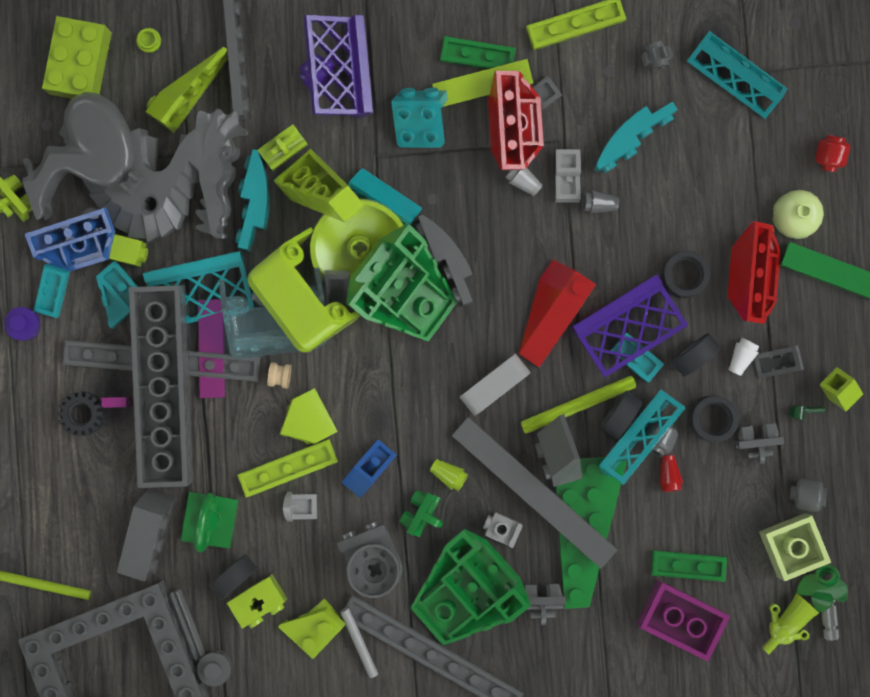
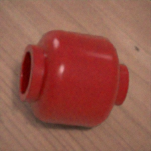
M826 135V138L820 139L818 142L815 161L822 165V170L836 172L837 168L846 166L850 144L846 142V138Z

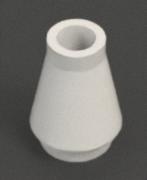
M741 337L739 343L736 342L728 370L742 376L745 369L758 355L759 352L757 350L759 346Z

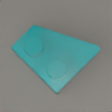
M113 261L96 276L102 293L103 306L106 308L109 320L108 325L111 329H114L130 315L129 287H139L117 261Z

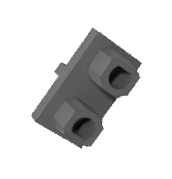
M775 423L761 425L762 438L754 439L753 426L738 427V441H734V447L739 449L755 447V451H747L748 459L756 458L759 465L765 464V457L773 456V449H764V446L784 444V437L779 436Z
M559 584L546 585V597H537V585H524L531 603L527 610H539L530 611V618H540V625H546V618H555V610L546 611V609H564L566 601L565 596H562Z

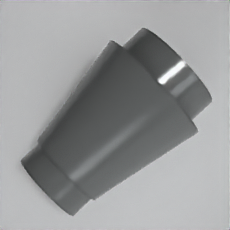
M590 190L583 193L581 208L582 211H586L588 214L617 211L619 208V197Z

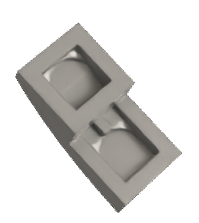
M556 149L555 202H580L581 200L580 149Z

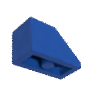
M378 439L341 483L361 498L397 455Z

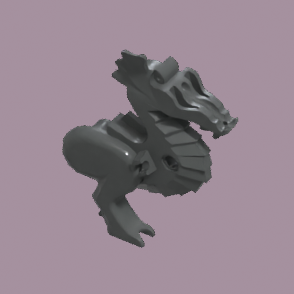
M84 92L73 97L65 108L64 124L59 134L64 138L66 146H48L38 167L29 158L23 159L28 176L22 178V183L36 220L41 219L42 216H44L45 221L51 219L53 214L51 201L63 177L68 173H72L83 180L90 191V197L99 209L107 208L113 227L128 233L129 238L146 239L147 243H151L160 237H167L175 229L180 230L185 215H189V199H193L195 183H199L200 180L204 199H200V202L206 209L196 210L195 212L205 224L197 225L196 229L209 233L215 238L225 239L228 235L224 233V228L228 225L227 219L231 213L228 189L237 176L236 168L231 163L236 161L240 155V148H236L233 138L247 136L248 130L240 125L239 112L237 111L226 115L221 109H216L211 114L200 110L196 118V129L187 135H180L179 147L166 169L157 171L158 138L149 136L148 130L138 128L130 131L119 108L110 99L97 93ZM154 198L157 206L154 210H151L150 201Z

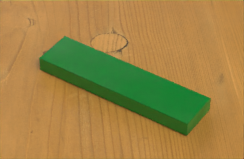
M787 243L780 266L870 299L869 271L797 244Z

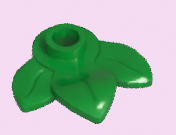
M824 565L819 567L815 574L804 576L798 585L797 594L800 596H811L815 609L818 612H823L832 606L834 600L845 602L848 597V588L840 580V573L836 567ZM826 575H832L830 580H824Z

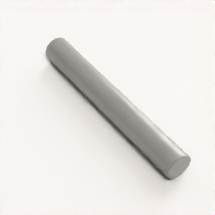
M349 607L340 611L341 616L346 623L345 625L369 678H373L378 675V672Z

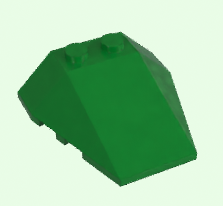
M406 223L379 239L351 276L346 304L364 319L429 342L457 302L445 278L441 276L437 268L438 264L432 258L427 248L426 240Z
M464 529L445 545L442 554L431 570L411 609L442 645H446L469 637L479 631L489 630L499 624L512 622L531 606L521 578L488 540Z

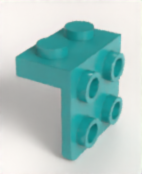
M404 88L399 91L391 101L396 141L399 147L440 148L444 145L441 108L448 100L447 90L427 88L424 91H415L414 88Z

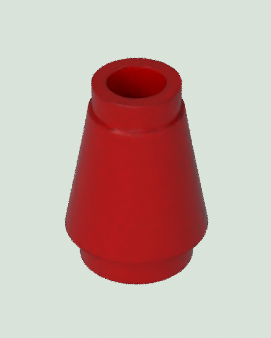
M675 455L660 457L659 486H661L662 492L682 490L681 484H683V480Z

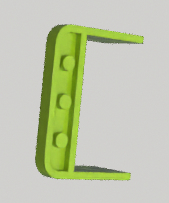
M312 227L282 244L255 266L247 277L251 289L293 345L301 352L312 351L360 317L356 311L350 314L347 308L338 302H332L324 307L295 269L303 260L304 254L300 246L313 233Z

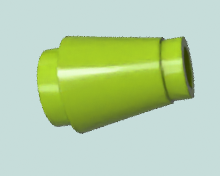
M438 459L435 460L430 469V472L451 490L459 491L468 477L463 468Z

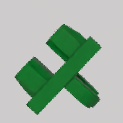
M415 491L411 498V503L419 507L416 515L405 511L399 521L408 529L407 533L412 536L421 537L428 523L442 528L444 521L433 515L441 500L440 497L428 492L426 494Z

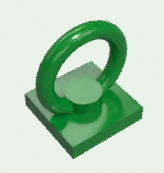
M190 491L181 541L194 543L195 550L199 553L204 552L208 545L230 549L239 499L216 496L213 493L204 494Z

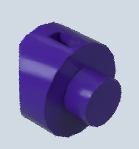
M24 307L14 308L5 317V330L14 339L23 341L33 340L40 330V318L33 309Z

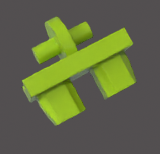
M292 124L258 149V152L273 171L308 146V144Z
M15 175L4 180L0 177V196L3 198H0V214L4 213L7 217L13 215L12 209L22 222L29 219V212L32 211V207L27 194L21 198L15 195L17 191L23 188L21 181Z

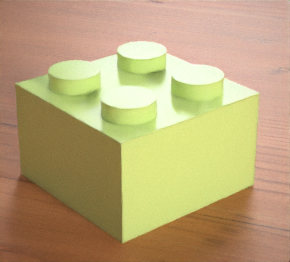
M804 513L759 531L775 573L783 581L831 563L812 515Z

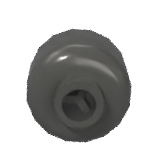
M659 422L650 423L645 431V436L656 435L660 430ZM673 424L649 454L663 457V455H668L672 452L678 437V432L673 428Z
M800 478L796 486H791L790 500L795 501L797 510L819 512L821 507H826L827 487H823L822 481Z

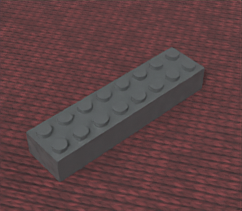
M185 285L129 287L138 488L189 486L193 483Z

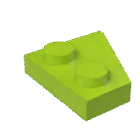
M326 607L317 610L315 613L300 615L299 618L290 621L288 619L284 620L278 628L314 659L346 623Z

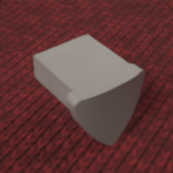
M287 492L283 503L285 519L288 522H293V519H317V494H293V492Z

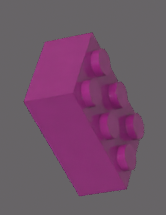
M657 579L636 624L641 629L709 662L730 616L724 611Z

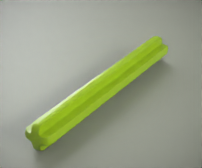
M632 376L625 377L521 422L522 429L525 433H530L548 425L559 415L564 414L565 417H568L620 395L625 391L636 388L635 380Z

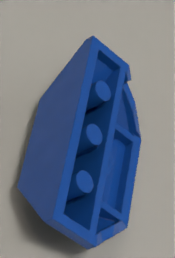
M105 207L25 233V237L34 258L43 260L50 265L73 271L108 260L115 230L108 210Z

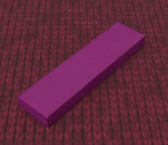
M221 299L210 300L206 305L208 309L218 313L198 319L199 352L225 354L223 311H221L224 301ZM198 300V302L204 305L206 300ZM204 309L201 315L210 314V312ZM199 357V372L224 374V359ZM208 360L214 361V363H215L214 369H212V370L206 369V368H205V363H206V361H208ZM199 377L200 398L225 397V379Z

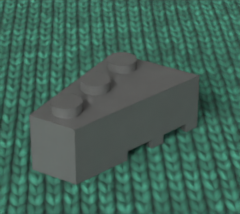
M148 488L134 505L117 573L144 582L150 574H155L159 564V560L156 558L164 545L165 538L163 537L170 522V515L176 497Z

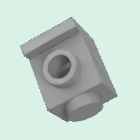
M494 511L493 516H487L483 529L486 530L485 536L513 548L523 525ZM505 525L506 532L503 534L498 533L497 527Z

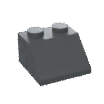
M562 414L537 433L539 443L535 444L538 457H543L545 465H542L546 480L551 479L553 487L582 479L580 457L565 415Z

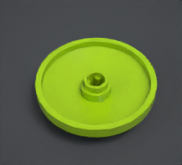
M360 198L359 200L363 203L364 207L359 210L356 216L346 222L323 214L313 229L310 241L312 264L320 279L324 282L325 270L350 271L351 278L379 239L403 226L399 217L387 206L377 201Z

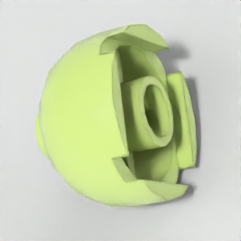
M790 191L781 196L774 204L772 219L777 231L783 236L803 239L815 233L822 224L824 216L823 205L818 197L809 191Z

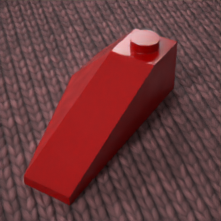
M553 259L539 279L519 355L540 367L596 284L576 270Z

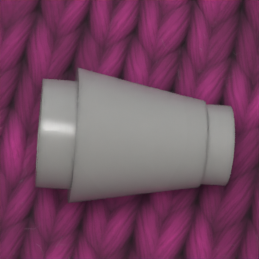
M528 168L525 170H509L505 176L509 180V184L533 196L542 187V184Z

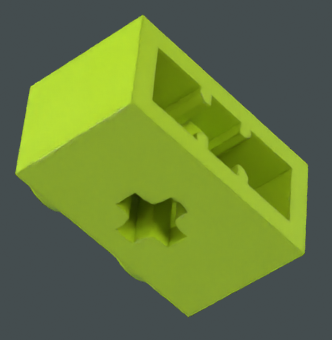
M273 574L230 599L227 605L242 629L247 625L253 628L263 621L262 616L270 612L271 615H274L285 608L283 603L286 602L287 597ZM256 599H263L264 603L261 607L253 605Z

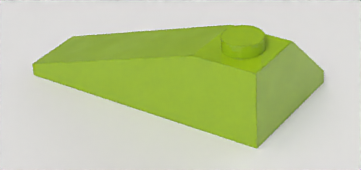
M222 47L160 91L157 96L154 95L147 104L148 109L145 112L172 133H175L227 62L228 50Z

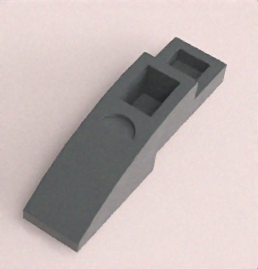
M424 215L418 216L419 223L415 225L418 233L426 238L427 248L432 258L436 260L437 264L446 262V265L442 267L447 279H452L456 288H453L452 292L456 302L461 301L463 306L471 304L473 301L465 279L472 277L473 274L460 249L445 231Z

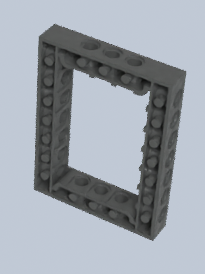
M164 580L20 638L18 642L39 697H74L71 690L72 683L67 680L62 667L63 660L62 658L59 659L57 651L141 617H144L174 696L209 697L205 684L198 677L196 661H193L168 598L169 592Z

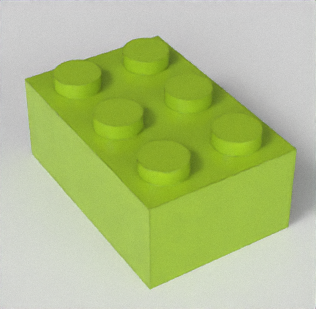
M56 16L42 89L50 95L71 99L84 92L100 94L112 32L102 24Z

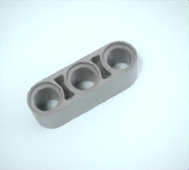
M515 353L462 394L460 398L471 413L476 416L531 372Z

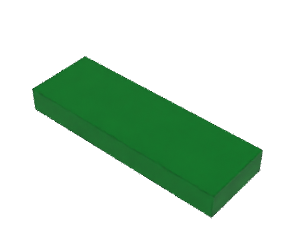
M444 36L440 62L487 70L514 63L516 48Z
M652 550L650 575L725 582L727 557Z

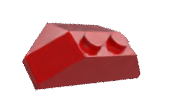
M495 71L488 99L491 151L500 170H525L544 146L541 98L523 78L520 71Z
M756 221L751 222L732 246L727 296L743 321L765 324L767 316L771 313L777 302L781 253L774 235L773 225Z

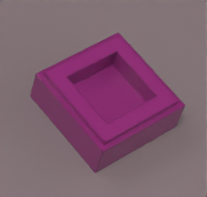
M132 397L101 398V404L103 408L132 406Z

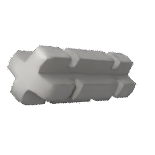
M832 604L829 609L822 612L823 626H825V629H823L824 638L830 641L839 638V632L836 629V626H838L836 606Z

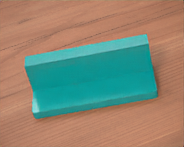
M361 169L348 183V186L358 198L374 200L387 206L399 217L403 225L407 223L411 226L422 210L419 205L365 169Z

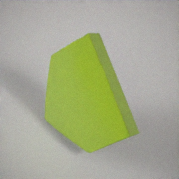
M315 388L291 400L287 407V414L279 435L288 436L303 441L306 444H315L338 432Z

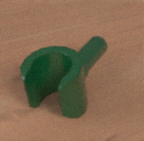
M793 405L790 411V418L804 420L805 413H825L826 409L824 406L805 407Z

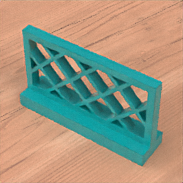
M242 250L143 273L148 287L160 284L173 286L169 284V282L177 281L174 286H178L181 280L186 278L196 284L189 295L185 293V298H187L186 305L190 300L200 306L201 310L194 317L186 314V324L197 322L198 319L218 313L206 307L213 295L226 302L221 309L223 315L255 308L254 301L250 298L252 293L247 281L248 276ZM235 267L240 268L242 276L237 285L225 278L228 270ZM225 270L222 275L217 273V271ZM212 273L220 278L213 290L201 283L205 274ZM200 276L198 281L192 277ZM222 280L234 287L228 299L215 292ZM242 281H243L245 290L240 287V284L242 283ZM198 286L211 293L204 305L192 298ZM237 289L246 294L247 305L238 306L230 301ZM228 304L234 307V308L225 309ZM204 309L210 312V314L201 315Z

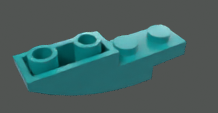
M671 102L651 114L646 106L628 119L605 146L595 165V172L598 173L603 170L606 173L617 166L615 162L619 159L624 158L626 161L638 153L636 149L641 145L637 137L639 136L640 139H644L654 132L652 128L660 124L663 127L673 121V115L678 110L675 104Z
M252 150L251 156L247 155L244 169L247 170L245 179H241L238 193H241L240 197L244 201H248L249 205H245L243 208L242 219L245 221L243 228L238 229L236 243H239V249L251 252L256 229L266 231L270 208L268 177L262 157L257 150Z

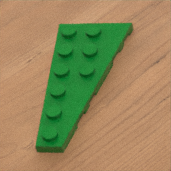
M606 457L580 458L582 479L556 486V495L607 539L621 483L612 476L608 478L601 473L599 465ZM627 460L622 461L614 470L621 476L624 475ZM559 532L563 596H565L566 601L564 608L590 607L600 567Z

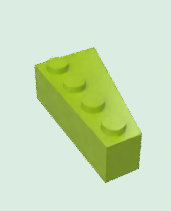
M312 149L308 150L273 180L289 200L342 222H346L356 216L359 210L364 207L351 188Z

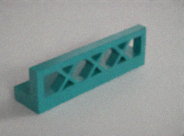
M710 31L687 60L688 63L764 119L780 102L788 89ZM703 50L710 55L711 63L703 64L696 59V56ZM725 66L728 68L731 78L720 77L717 67ZM745 81L750 84L751 92L742 93L739 91L737 82ZM756 96H766L773 102L765 110L757 104Z
M660 390L599 465L601 473L608 478L612 476L624 485L685 410V406ZM668 404L676 408V411L671 416H660ZM659 422V432L656 435L645 436V431L650 423ZM643 441L644 450L642 453L630 455L629 452L636 443ZM628 460L629 469L623 476L614 471L622 461Z

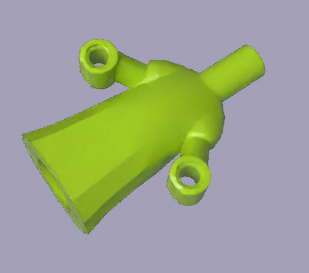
M797 593L780 618L778 616L780 607L775 603L770 604L769 610L772 622H770L769 629L771 638L764 644L762 649L767 654H770L778 644L787 645L791 644L794 640H807L809 633L802 628L819 612Z

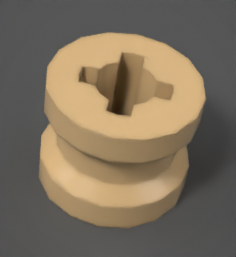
M271 362L268 373V386L281 385L282 388L288 389L291 365L279 366L277 363Z

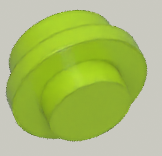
M145 28L138 33L136 42L143 52L152 53L159 49L161 36L155 29Z

